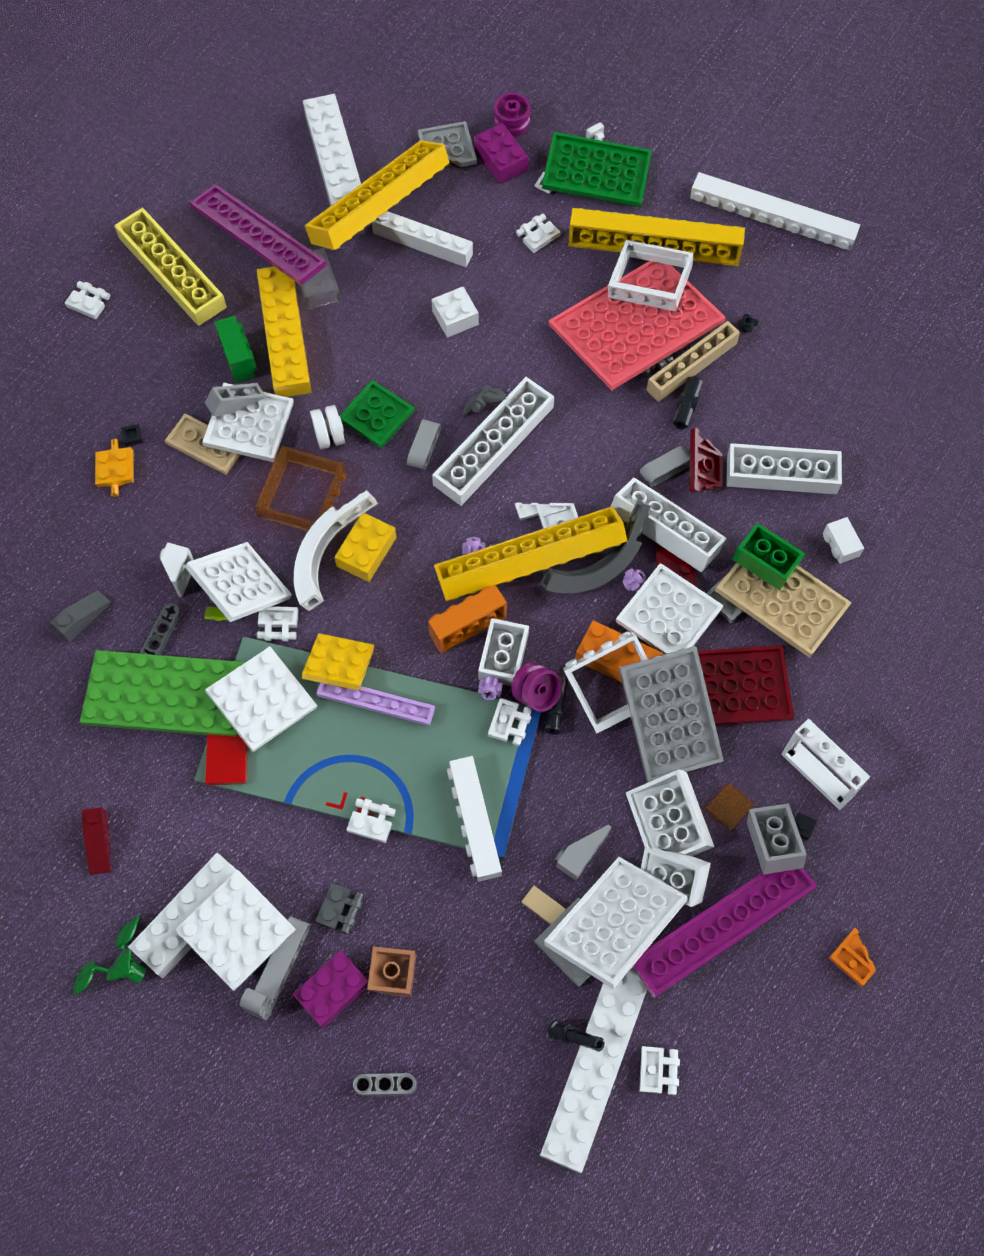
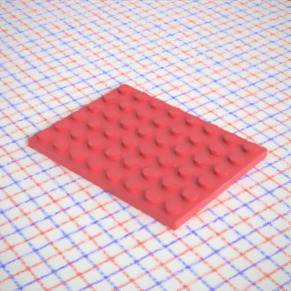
M649 261L621 277L620 283L675 294L681 274L672 265ZM687 281L676 312L608 298V286L550 319L549 326L612 391L724 323L726 317Z

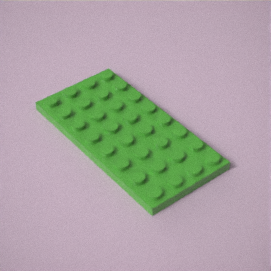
M96 650L80 723L81 725L237 737L238 733L207 695L205 689L246 662Z

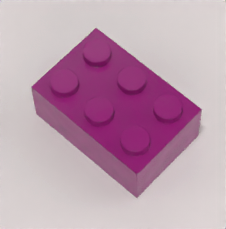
M503 123L474 136V151L499 184L528 171L529 156Z
M340 950L297 989L293 996L319 1026L324 1029L368 988V980Z

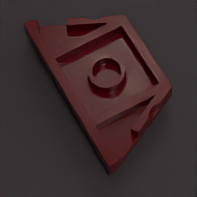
M696 427L690 430L691 493L718 489L723 486V454L708 439L703 440L698 435L699 430Z
M655 546L656 568L661 563L696 587L695 568L667 549Z

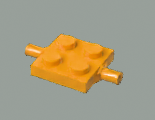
M111 439V449L96 452L95 484L97 487H111V496L118 497L119 486L134 483L133 449L131 447L120 449L119 440Z

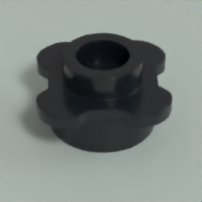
M744 314L743 318L737 322V325L743 332H752L754 326L758 325V320L753 319L749 314Z

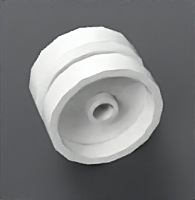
M335 405L325 408L326 419L323 418L320 409L310 411L320 450L330 447L329 436L332 437L333 443L336 446L345 444L343 425Z

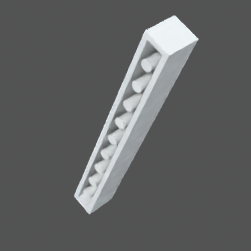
M700 172L691 190L690 198L698 202H703L713 207L749 217L849 251L852 249L860 228V224Z

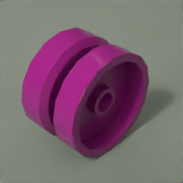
M511 92L498 97L494 105V125L497 126L503 123L513 137L524 134L530 124V103L528 99L519 93Z
M538 663L523 665L516 672L511 686L515 699L537 712H545L551 709L558 702L563 689L560 676Z

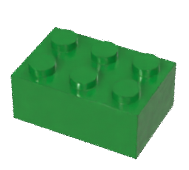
M235 315L215 321L219 339L235 384L256 378L254 371L257 370L241 321L237 322Z
M756 523L737 548L732 560L780 591L799 566L805 553L759 523Z

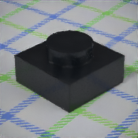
M139 424L121 427L125 447L143 443Z
M798 812L794 820L800 837L809 840L817 820Z

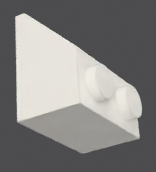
M167 542L166 547L160 553V559L178 596L183 597L191 578V574L185 567L187 562L194 559L189 548Z

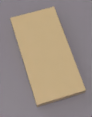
M184 414L165 439V443L227 475L240 457V454L203 446V439L208 425Z

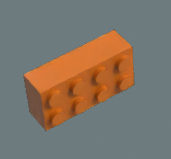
M496 585L487 586L477 595L468 596L462 603L454 604L444 613L432 616L428 621L429 636L442 654L489 628L491 618L498 620L507 618V602Z
M593 620L576 651L575 659L583 658V654L590 650L597 651L601 649V645L605 642L618 640L621 633ZM631 641L585 666L622 683L619 667L641 661ZM640 642L648 659L663 655L662 652Z

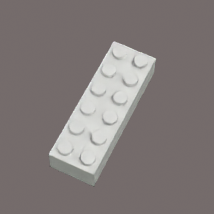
M730 444L727 454V487L837 494L842 485L841 451Z
M633 478L615 495L611 506L614 507L620 518L626 523L637 499L651 506L650 514L642 525L641 533L700 572L719 554L727 539L636 478Z
M216 853L128 947L157 975L164 978L192 948L175 929L211 896L236 869L220 854Z

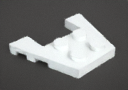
M515 503L520 521L539 516L543 529L578 518L574 503Z

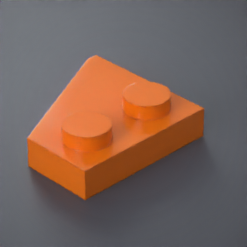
M853 928L828 959L860 987H863L876 972V969L868 957L865 945L863 946L858 936V930Z

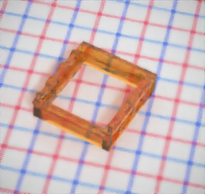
M281 446L256 504V513L259 517L309 531L315 522L269 509L289 461L335 474L318 518L332 506L334 507V499L340 494L341 482L345 481L347 472H345L344 463Z

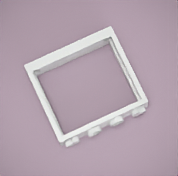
M626 240L608 284V298L676 312L693 266V253ZM629 257L683 267L684 270L675 294L620 283Z
M625 632L619 636L618 640L605 642L601 645V649L597 651L590 650L583 654V658L570 660L565 664L566 667L563 668L596 733L630 717L628 704L596 720L572 672L631 641L641 661L648 659L634 632Z
M810 719L794 732L781 754L839 810L856 795L870 778L859 765ZM801 741H803V742H804L818 757H820L837 775H839V776L851 787V789L849 790V789H848L837 777H835L817 758H815V757L801 744ZM789 750H793L795 752V754L792 757L788 754ZM854 778L857 780L855 784L851 782ZM839 796L844 799L841 803L836 800Z

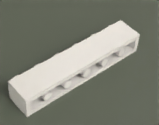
M388 211L372 222L373 234L464 267L468 265L473 255L472 241Z
M473 756L449 761L450 768H447L449 780H453L454 787H451L453 798L458 799L459 806H456L458 818H462L464 823L460 827L463 838L467 837L468 845H465L467 856H472L473 864L470 865L472 876H476L478 882L501 877L502 870Z

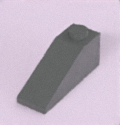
M97 590L65 608L50 623L70 643L111 604V601Z

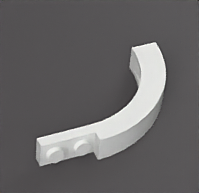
M367 490L359 494L348 504L343 505L339 510L333 506L312 525L301 543L294 567V587L299 604L308 611L324 601L319 589L318 571L327 545L342 528L378 504Z

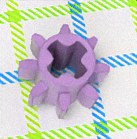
M478 537L467 538L466 542L462 545V554L484 549L485 542L480 543V538Z
M631 568L625 572L623 584L627 590L638 592L646 582V576L640 569L633 570Z
M487 676L485 680L480 679L478 693H482V697L486 700H494L496 696H501L503 684L499 683L496 677Z

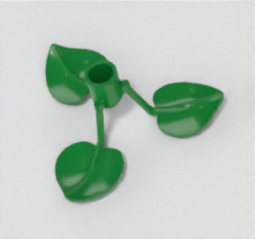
M139 915L127 922L118 933L115 946L120 947L122 952L109 969L95 966V962L91 961L80 970L74 983V996L88 986L93 973L96 971L107 973L106 980L108 981L127 977L133 982L139 983L143 979L146 968L136 963L137 959L131 955V950L126 948V944L131 940L136 930L138 919L140 918Z

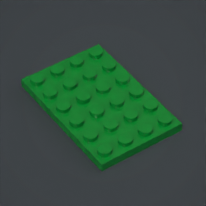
M554 132L542 189L641 207L652 150Z

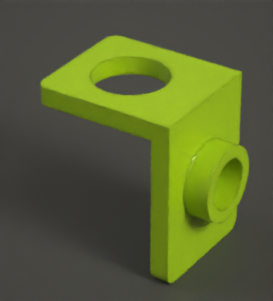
M207 607L204 615L205 619H214L216 621L228 620L218 607Z

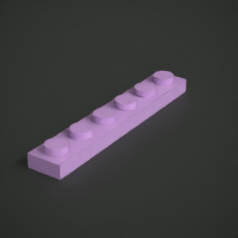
M320 683L316 693L318 697L430 726L435 711V706L362 686L358 691Z

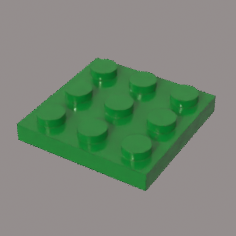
M371 380L342 412L340 418L343 424L382 449L414 413L415 409L383 386Z

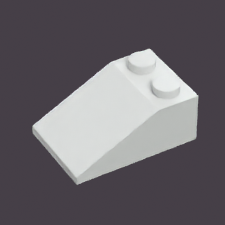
M645 847L641 870L687 895L685 905L693 907L703 901L711 863L692 856Z

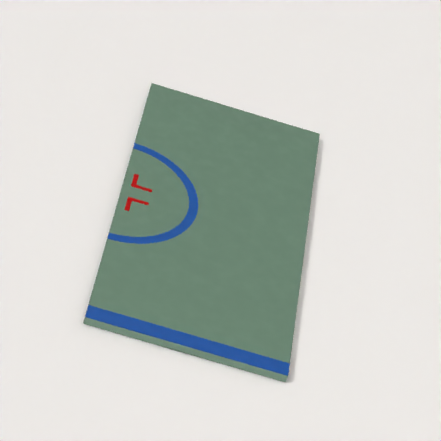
M243 637L235 661L247 662L268 647H271L317 704V708L256 751L252 752L248 747L246 784L209 786L350 820L353 811L361 813L362 808L355 806L357 798L362 800L369 799L372 800V803L389 805V808L396 809L394 817L387 815L385 819L392 822L390 831L466 849L465 845H468L467 837L463 838L460 826L464 825L463 819L458 818L456 806H459L458 799L453 798L451 787H454L453 780L448 778L447 768H450L449 761L473 756L498 858L504 859L541 712L532 709L530 723L527 724L525 729V738L521 741L520 746H515L512 744L514 737L509 735L507 742L488 737L500 698L496 697L494 700H486L482 697V693L368 666L361 684L362 687L435 706L430 726L418 724L318 697L316 693L320 682L302 679V672L310 652ZM511 701L519 704L518 712L523 713L524 707H528L523 703ZM514 719L512 728L517 729L520 721ZM207 744L194 779L195 782L205 784ZM369 810L368 816L378 818L380 813Z

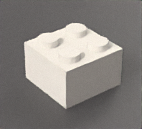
M464 287L432 299V312L447 338L479 325L478 311Z

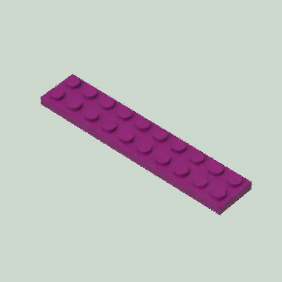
M216 184L190 202L194 210L299 285L304 284L327 266L326 260Z
M804 868L770 874L761 873L649 947L632 968L651 995L656 998L817 888V884Z

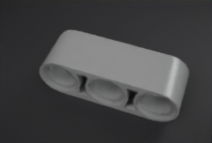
M425 419L422 420L407 458L408 466L422 470L426 469L439 437L441 424Z
M679 446L644 465L640 469V474L648 485L653 487L690 466V454L684 446Z
M408 1073L361 1074L354 1079L353 1088L360 1096H406L415 1092L417 1082L414 1076ZM407 1078L413 1081L412 1088L403 1090L401 1088L402 1081ZM364 1079L368 1080L369 1088L366 1091H360L358 1083ZM383 1079L391 1081V1087L386 1091L381 1090L379 1086Z

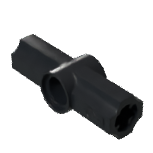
M688 377L684 391L680 394L677 411L673 419V425L678 429L688 428L692 413L696 409L698 395L703 382L699 377Z

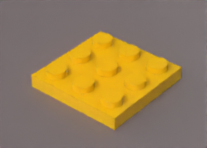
M318 633L303 669L302 679L359 691L374 652V644Z

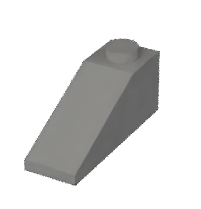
M258 383L213 387L205 404L213 416L227 415L258 402L266 396Z
M607 825L569 845L565 851L562 849L556 857L558 861L556 867L577 881L610 833L611 826Z

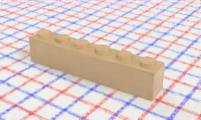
M729 321L725 322L649 378L647 391L660 402L687 382L688 377L695 376L734 347L738 342L740 332Z

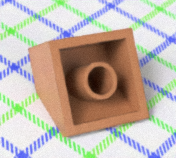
M373 947L367 990L390 996L411 998L416 952Z

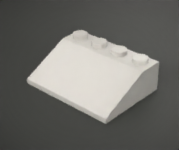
M678 769L626 792L645 847L687 856H694L714 848L687 772Z

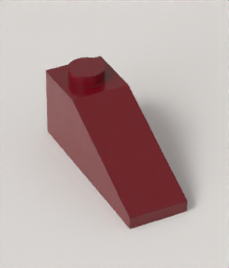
M102 807L82 810V830L89 874L111 872L108 813Z

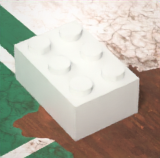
M491 618L478 670L479 680H485L487 676H494L499 680V683L512 686L513 678L522 665L529 635V626Z

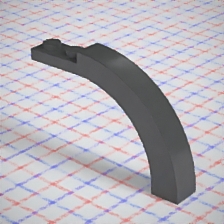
M637 499L625 526L627 542L615 546L604 558L586 568L572 571L549 568L544 574L541 585L546 590L556 593H580L595 589L611 581L629 565L642 544L637 540V537L642 532V525L650 514L651 506Z

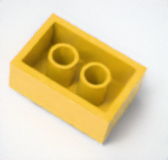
M363 513L335 555L336 566L370 582L397 538L395 527Z

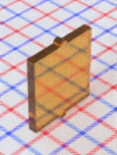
M728 783L706 809L717 818V821H721L732 830L749 809L752 808L754 803L746 798L742 791L739 792Z

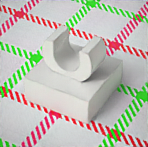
M600 122L588 128L586 138L603 141L604 126Z

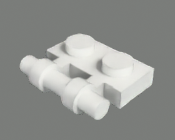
M543 213L539 216L536 215L532 218V221L527 224L524 223L516 231L517 236L520 237L523 234L526 236L523 238V243L533 253L560 236V231L550 221L545 224L543 223L546 220V216ZM536 226L538 229L532 232L531 229Z
M79 281L77 288L82 290L80 292L73 290L65 305L67 308L97 319L105 307L104 303L101 302L102 299L109 300L110 294L102 288L97 289L88 282L83 283ZM89 293H91V294H94L95 296L92 298V297H89L88 295H89Z
M268 607L259 611L258 626L265 627V631H258L257 639H265V641L282 639V641L286 642L296 640V632H289V628H297L298 607ZM272 627H282V632H272Z
M500 698L488 737L507 742L509 735L514 737L512 744L520 746L521 741L524 740L526 735V726L531 720L530 714L532 709L524 707L523 713L518 712L519 704ZM514 719L520 721L517 729L512 728Z
M357 798L355 806L362 808L361 813L353 811L347 832L386 843L392 822L385 819L387 815L394 817L396 809L389 808V805L372 803V800L369 799L362 800ZM369 810L380 813L379 817L368 816Z
M642 1046L640 1092L661 1094L662 1085H668V1094L677 1095V1086H679L677 1067L680 1066L678 1050L670 1049L668 1058L664 1057V1048ZM663 1065H669L668 1078L663 1077Z

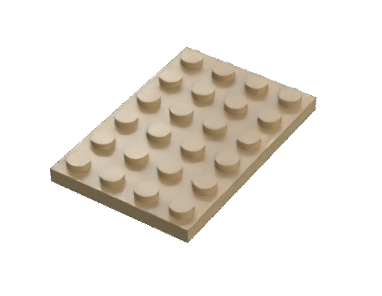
M736 563L715 589L721 596L809 658L852 603L800 566L796 568L779 591Z

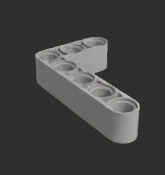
M292 916L289 917L288 922L296 930L271 954L255 990L247 988L240 1000L239 1005L243 1010L265 1021L269 1018L310 929L309 923Z

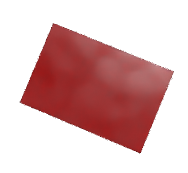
M207 734L206 786L246 784L248 746L239 734H237V737Z

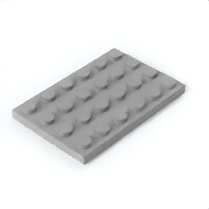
M696 646L619 667L647 782H651L678 769L688 772L724 761Z

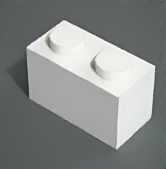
M848 517L826 525L823 537L830 544L832 555L834 558H837L840 564L860 557L864 547Z

